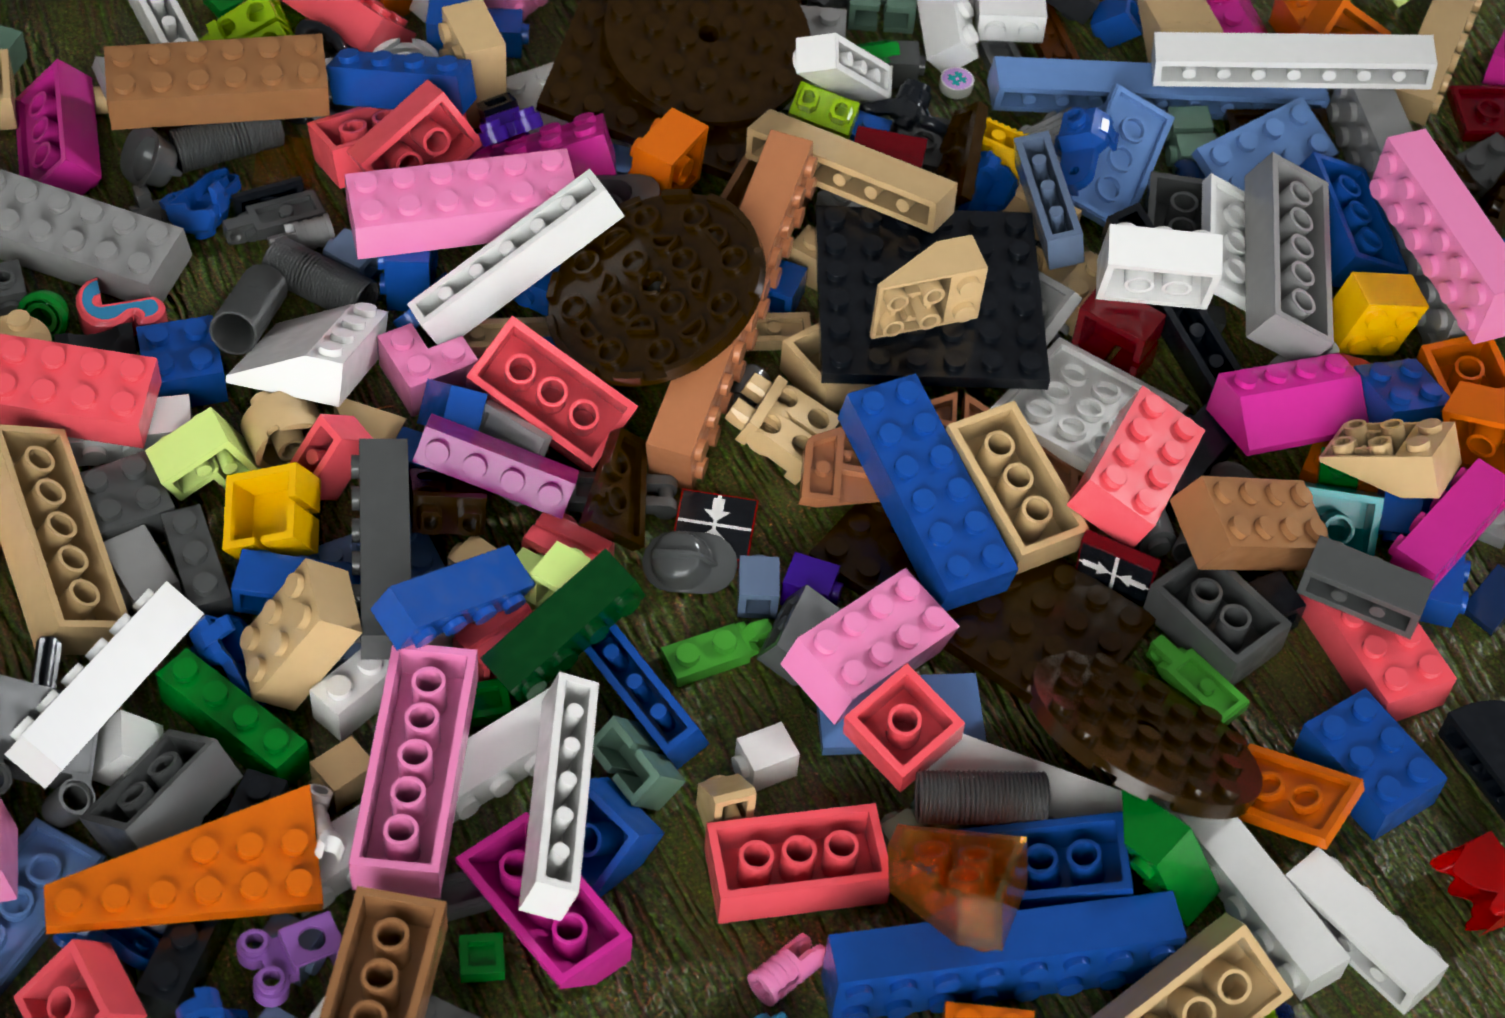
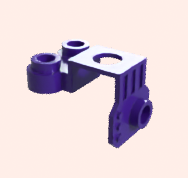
M517 106L479 119L481 132L478 135L482 146L487 147L505 142L506 139L522 133L530 135L529 131L543 126L544 123L539 111L535 112L533 106L521 110Z

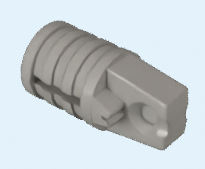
M324 213L322 216L312 217V219L284 224L285 232L269 236L267 240L270 246L277 238L285 236L315 250L319 247L323 248L331 238H335V233L329 214Z

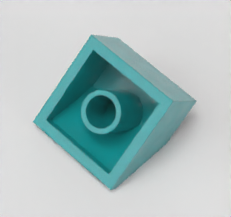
M1304 481L1312 493V501L1318 515L1327 527L1329 539L1340 541L1349 547L1374 556L1385 498L1377 492Z

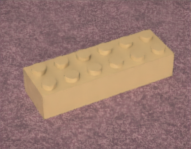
M0 424V543L34 649H36V642L39 637L55 636L62 643L61 655H86L102 637L107 642L114 637L109 630L125 612L127 614L128 612L65 429Z

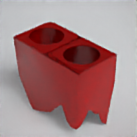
M1492 831L1440 854L1430 861L1429 864L1436 871L1454 877L1447 891L1450 895L1472 901V917L1465 924L1466 931L1487 929L1481 934L1483 935L1505 926V848Z

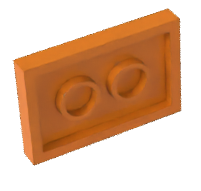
M1250 743L1247 748L1260 768L1263 785L1254 804L1249 806L1246 813L1238 818L1254 826L1327 850L1365 791L1363 779Z

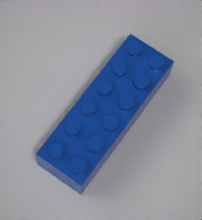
M917 374L848 393L840 410L838 420L922 586L945 611L1006 592L1019 569Z

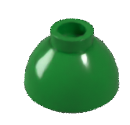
M33 291L23 297L18 305V309L27 311L30 316L40 320L47 326L52 341L55 340L54 335L65 333L69 326L70 309L66 300L60 294L53 291Z

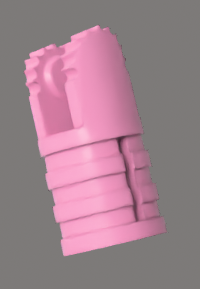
M804 933L799 934L778 950L775 955L768 958L766 962L759 965L756 970L748 974L747 980L751 990L762 1003L770 1007L774 1006L779 999L784 998L788 992H791L797 985L804 982L823 966L826 947L821 944H816L813 947L811 937Z

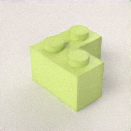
M211 406L203 412L196 414L191 420L170 434L163 436L158 442L145 450L161 485L180 501L212 480H215L226 490V475L262 469L256 465L245 438Z
M556 541L545 555L536 554L522 547L516 556L536 584L524 597L531 610L537 609L591 561V558L587 557L581 550L574 547L570 548L559 541Z

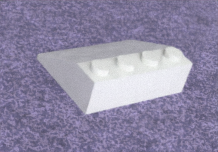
M360 302L276 323L226 375V383L271 393L282 391L295 398L339 407L378 361L377 336L386 333L388 311L377 309L371 303Z

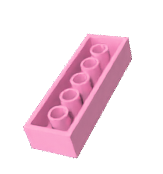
M1426 129L1387 137L1370 182L1369 189L1372 197L1379 202L1390 224L1394 225L1404 240L1406 248L1412 252L1420 264L1424 275L1430 279L1438 291L1441 301L1448 306L1456 318L1459 328L1466 333L1472 344L1505 337V242Z
M567 148L345 174L346 202L357 260L490 243L575 180Z
M392 644L349 859L352 890L356 891L357 886L440 899L479 678L477 650L434 645L416 648L414 644L396 650Z

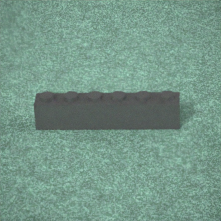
M359 439V455H351V479H359V486H351V510H360V518H352V543H360V551H352V576L360 575V584H352L357 609H361V618L359 619L363 633L354 643H361V660L390 659L392 642L370 609L389 586L411 579L408 439Z

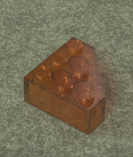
M898 824L888 843L889 892L957 946L972 947L977 951L983 952L992 950L1003 951L1027 886V837Z

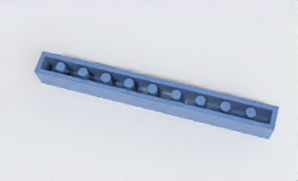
M994 56L987 77L993 111L1043 113L1055 111L1058 113L1068 107H1081L1083 109L1097 107L1102 110L1111 87L1117 83L1165 112L1167 107L1208 106L1211 118L1223 120L1226 109H1277L1303 96L1310 108H1327L1330 102L1327 88L1153 86L1152 64L1143 62Z

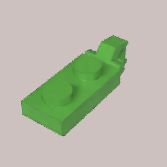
M768 618L750 622L748 625L744 621L737 622L736 624L732 623L661 647L660 656L676 687H681L750 663L751 657L759 654V648H762L772 629V625Z
M1163 634L1150 643L1146 656L1157 667L1156 671L1170 686L1184 693L1199 706L1206 705L1217 710L1222 715L1221 723L1227 726L1247 710L1250 704L1249 699L1193 648L1186 650L1180 647L1178 649Z

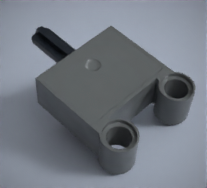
M41 636L38 638L31 682L0 674V796L10 788L12 778L38 784L4 754L16 742L10 736L16 727L27 716L35 721L41 715L35 708L52 689L56 690L59 694L62 692V690L56 689L62 643L55 636ZM98 732L48 785V787L55 790L44 799L42 814L44 819L57 829H66L74 825L95 803V793L91 784ZM63 797L72 803L74 810L65 805Z

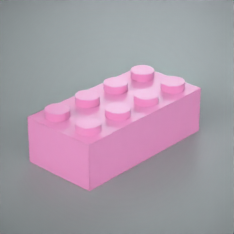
M904 568L799 636L780 665L835 725L906 663L915 670L939 654L960 626L907 568Z

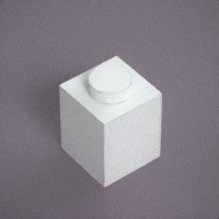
M781 721L736 738L735 756L731 758V763L735 774L739 773L754 786L756 791L796 777L800 753Z

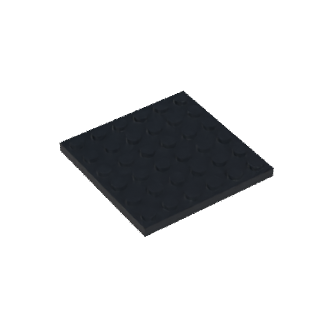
M816 205L814 217L821 383L878 385L916 373L922 386L1048 390L1050 372L1032 213L954 210V213L932 234L868 207ZM973 235L988 266L978 318L963 323L957 322L936 326L928 330L921 329L901 333L893 337L886 336L871 339L870 329L877 284L936 241Z

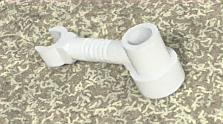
M310 784L315 832L318 837L314 854L321 859L323 852L329 851L337 856V860L341 862L347 841L338 832L334 831L330 815L327 812L333 791L321 784Z

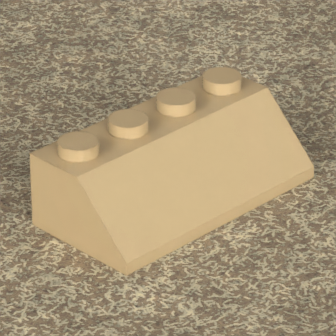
M1224 913L1091 1018H1264L1294 994L1246 924Z

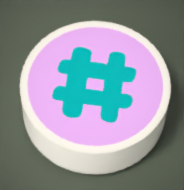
M947 68L941 73L939 89L949 98H966L972 93L974 77L971 72L964 68Z

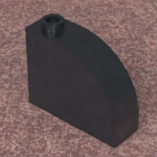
M1488 700L1470 703L1449 712L1438 735L1505 822V701Z

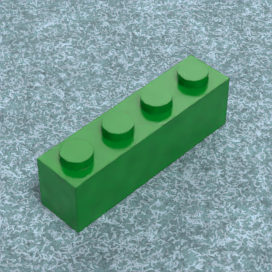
M185 648L156 673L161 701L206 737L217 739L225 752L246 769L249 768L288 780L289 787L310 769L308 745L305 739L188 648Z

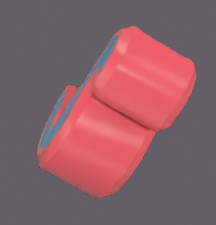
M97 278L86 281L76 295V309L84 335L101 333L119 324L132 323L134 336H136V327L168 322L165 304L154 296L103 305Z

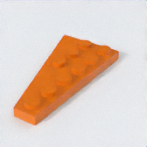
M310 784L45 884L46 935L322 911L324 901L319 858L314 854L317 840Z

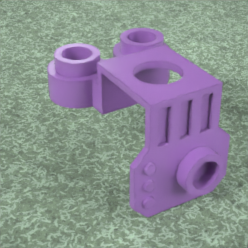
M330 911L278 930V937L271 938L267 932L260 929H250L241 934L236 943L237 960L246 969L259 970L253 979V995L255 1000L264 1007L280 1006L289 997L290 984L299 981V967L328 956L334 966L342 934L338 930ZM307 929H318L323 932L324 945L317 950H306L299 944V936ZM260 942L262 946L257 949H251L247 944ZM268 979L280 981L275 986H267L263 983Z

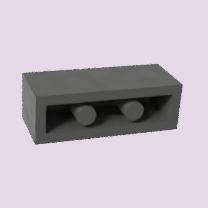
M197 504L160 514L166 545L176 576L180 582L183 596L204 613L203 616L210 615L219 618L226 614L234 615L232 598L201 505Z
M1320 535L1296 593L1411 639L1435 581L1423 577L1416 572L1408 571L1386 562L1377 556H1371L1349 547L1340 541Z

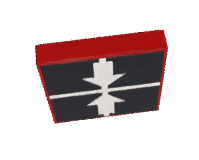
M682 488L674 531L703 532L722 537L730 543L735 551L739 567L740 555H750L759 500Z

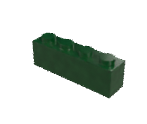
M605 548L480 659L522 705L542 693L547 683L559 671L564 672L570 669L576 663L578 656L586 648L603 640L608 634L609 628L620 618L632 614L646 595L637 581Z

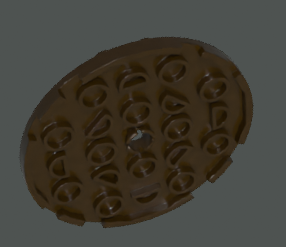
M609 0L602 32L607 49L606 57L616 77H621L624 83L632 90L631 95L637 101L662 117L671 108H674L708 125V130H713L714 126L734 125L735 129L748 127L769 109L779 112L795 97L800 81H804V77L796 74L792 57L794 50H796V38L811 36L808 21L797 0ZM711 31L716 41L705 42L699 35L708 34Z
M690 189L661 190L660 196L644 200L637 196L618 204L617 206L625 217L565 260L558 272L553 271L546 294V298L549 301L546 321L554 343L558 349L609 385L623 387L650 386L671 381L698 370L733 343L746 327L758 306L764 289L766 261L761 241L754 227L745 214L728 200L712 193L708 196L693 194ZM662 282L660 292L657 290L647 291L652 283Z
M1069 650L1063 654L1048 656L1037 664L1027 683L1026 691L1031 692L1033 696L1029 705L1035 717L1048 734L1088 769H1092L1096 765L1100 769L1111 773L1117 777L1113 785L1140 799L1147 801L1151 794L1163 801L1171 802L1169 804L1171 811L1193 817L1217 820L1236 818L1245 814L1261 792L1263 785L1262 774L1255 758L1246 747L1247 740L1221 723L1222 715L1217 710L1206 705L1199 706L1184 693L1137 669L1118 663L1106 654L1097 653L1095 656Z

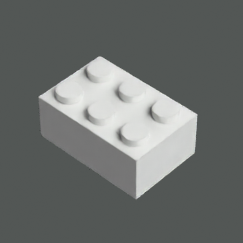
M1127 222L1109 224L1097 258L1096 299L1207 310L1222 277L1223 235L1212 234L1206 230H1195L1192 232L1173 230L1167 226L1155 228L1139 227Z

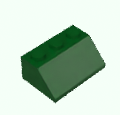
M1122 790L1124 844L1132 857L1130 865L1142 877L1143 881L1140 885L1147 894L1173 891L1183 925L1188 928L1221 892L1191 827L1150 798L1145 801Z

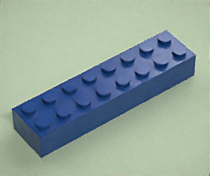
M1173 891L830 934L827 939L821 980L829 1018H876L883 1016L888 1018H904L913 1012L928 1010L932 1013H942L945 1001L991 1006L998 1001L1016 999L1019 1002H1028L1037 999L1041 995L1055 993L1061 996H1072L1080 993L1082 990L1101 987L1105 991L1115 990L1125 984L1136 983L1181 948L1185 944L1187 935Z

